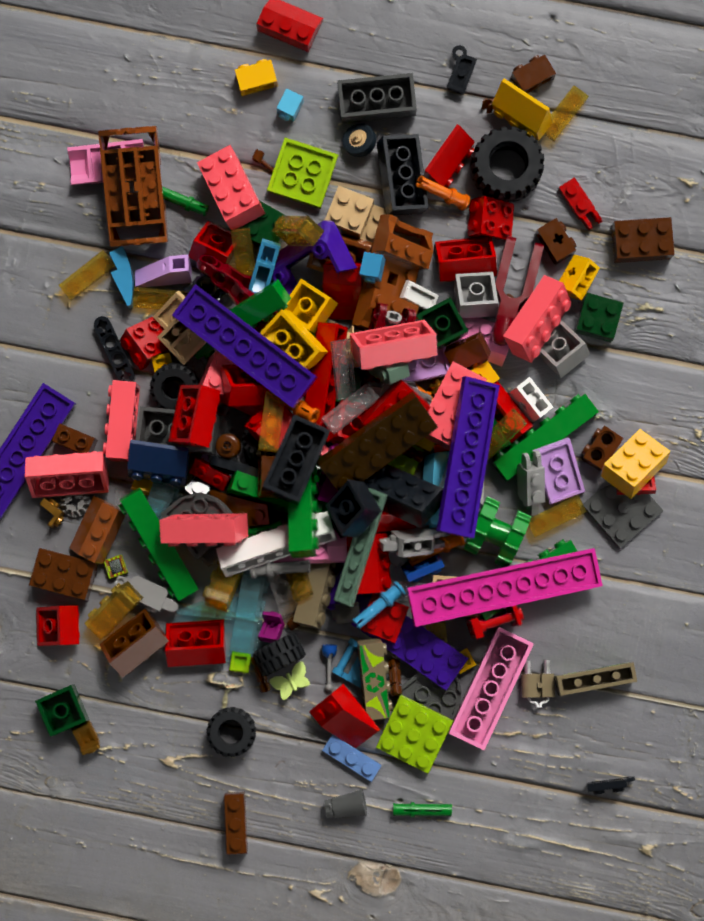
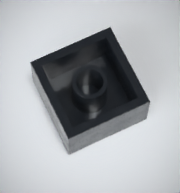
M349 479L325 506L341 535L359 538L382 512L365 482Z

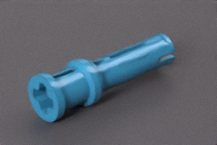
M397 581L393 582L391 588L386 592L382 591L379 595L380 598L353 618L352 622L354 624L359 622L356 627L361 629L387 606L392 607L398 598L405 596V590Z

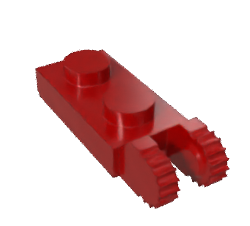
M575 177L558 188L572 211L588 230L592 229V224L586 217L587 214L590 213L598 224L602 222V218Z

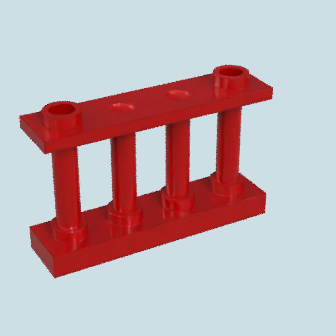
M516 605L506 608L507 614L485 621H479L478 618L466 620L471 639L484 637L483 632H486V629L511 622L512 626L522 625L521 620H524L521 608L517 609Z

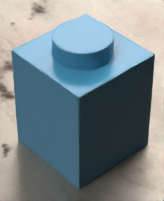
M364 252L359 275L365 282L373 284L375 281L381 282L386 261L384 256Z

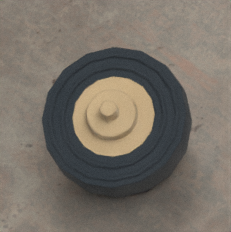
M358 123L347 129L342 141L348 154L354 157H363L372 152L377 140L376 134L370 126Z

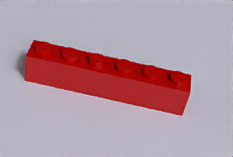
M318 322L316 339L328 353L309 370L318 378L306 392L305 402L311 408L320 410L319 418L315 424L327 428L331 432L348 328L337 323ZM329 433V436H328L326 442H329L330 433Z

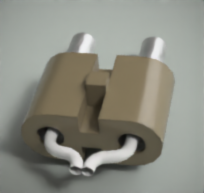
M543 660V674L531 673V661L525 662V674H521L522 698H528V701L535 704L536 707H542V704L547 703L549 698L555 697L554 674L550 673V660ZM531 698H546V700L538 704L536 701H532Z

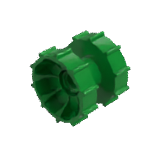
M487 496L484 505L478 513L475 537L473 539L467 538L463 549L477 555L483 542L487 541L500 547L494 563L501 567H507L512 563L531 521V516L518 510L511 524L505 523L495 518L500 502Z

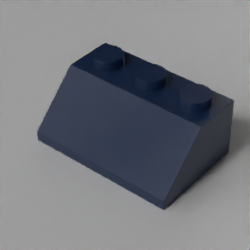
M130 440L127 467L129 477L138 481L144 479L150 480L153 483L164 482L170 483L173 486H186L190 467L189 448Z

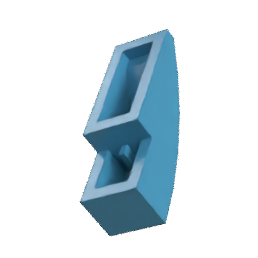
M262 238L248 288L253 293H257L270 284L281 246L280 243Z
M121 246L109 252L117 270L111 272V275L129 309H132L134 304L133 271L126 251Z

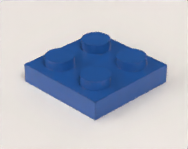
M437 554L413 567L409 563L401 568L409 582H418L429 573L431 575L439 573L441 568L445 566Z

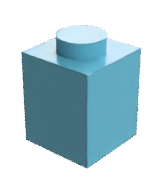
M286 88L276 108L279 117L285 121H294L304 102L303 96Z

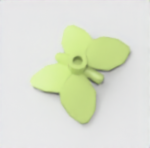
M301 661L293 667L292 677L290 673H287V679L283 676H275L269 681L273 688L280 690L282 700H286L293 690L297 691V687L304 688L310 685L309 680L304 677L306 667Z

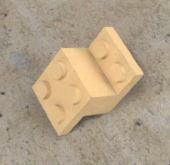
M338 186L324 221H333L337 227L342 229V234L374 242L380 215L386 214L384 208L374 205V199Z
M177 291L153 318L164 328V331L157 338L185 365L207 342L172 316L185 298L180 291Z

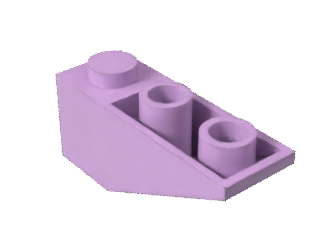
M188 254L169 256L135 270V288L192 283V266Z

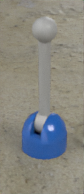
M334 644L322 645V654L327 658L326 691L333 689L331 685V658L337 653V645Z

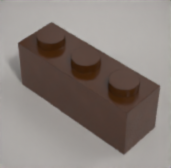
M245 792L225 793L227 854L247 853Z

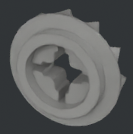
M89 494L74 495L76 499H83L78 502L77 510L74 505H68V503L73 501L72 495L61 496L60 507L70 517L83 516L91 502Z

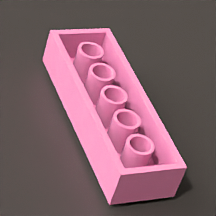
M500 627L496 628L453 719L449 734L485 750L534 643Z

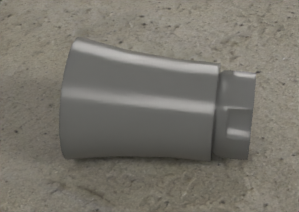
M363 789L324 800L327 818L367 816Z

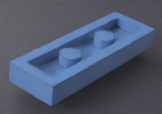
M333 734L322 750L370 782H372L382 766Z

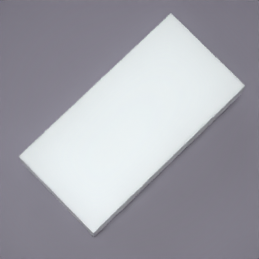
M406 280L399 298L416 304L425 311L436 305L439 295L410 280Z

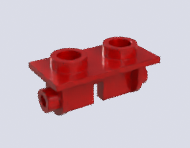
M196 458L189 472L221 491H224L226 484L232 477L228 472L210 466V463L203 458Z

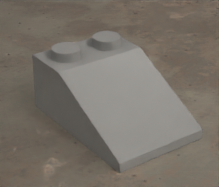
M561 320L560 324L552 331L550 339L542 346L539 355L562 378L587 358L590 353L586 343Z

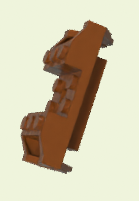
M157 126L98 131L110 247L168 242ZM148 133L154 143V146L107 150L110 136ZM136 180V182H133L134 191L138 192L128 193L130 192V185L127 181ZM162 223L159 236L121 240L115 227Z
M391 214L380 215L371 253L383 255L386 259L381 282L375 281L373 284L363 280L352 322L356 329L361 331L368 330L371 315H373L378 302L388 304L387 312L396 311L401 314L404 308L416 310L417 315L419 306L399 297L406 280L416 283L419 269H429L433 254L432 232L401 222ZM393 231L421 238L420 245L393 234Z

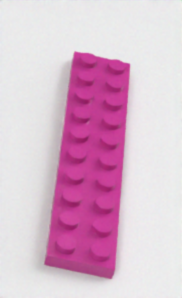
M595 548L408 587L406 590L414 627L602 587L603 585Z

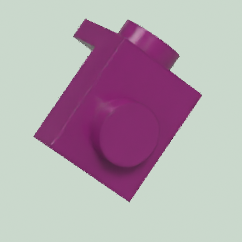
M263 611L262 617L264 622L258 638L259 641L272 643L280 639L285 624L281 614L274 611Z

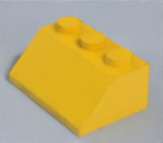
M505 78L501 81L492 102L494 114L500 119L504 118L509 121L508 123L511 126L521 130L524 129L528 132V137L533 135L539 141L552 125L550 108Z
M281 309L260 332V334L308 370L314 367L328 353L290 310Z

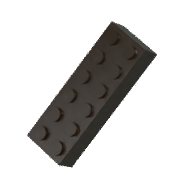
M412 391L321 456L317 462L338 491L348 479L363 482L436 430L438 426Z

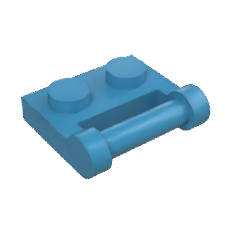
M350 638L345 653L332 672L361 688L358 657L349 673L343 672L357 648V641Z

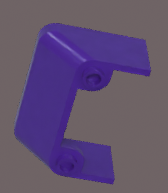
M331 220L322 221L281 249L278 253L272 275L273 282L278 279L290 295L297 285L290 268L312 253L317 259L330 257L337 273L355 270L357 266L336 224Z

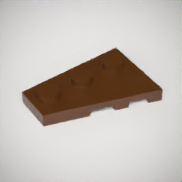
M210 490V495L221 500L232 513H247L248 526L272 523L270 505L268 503Z

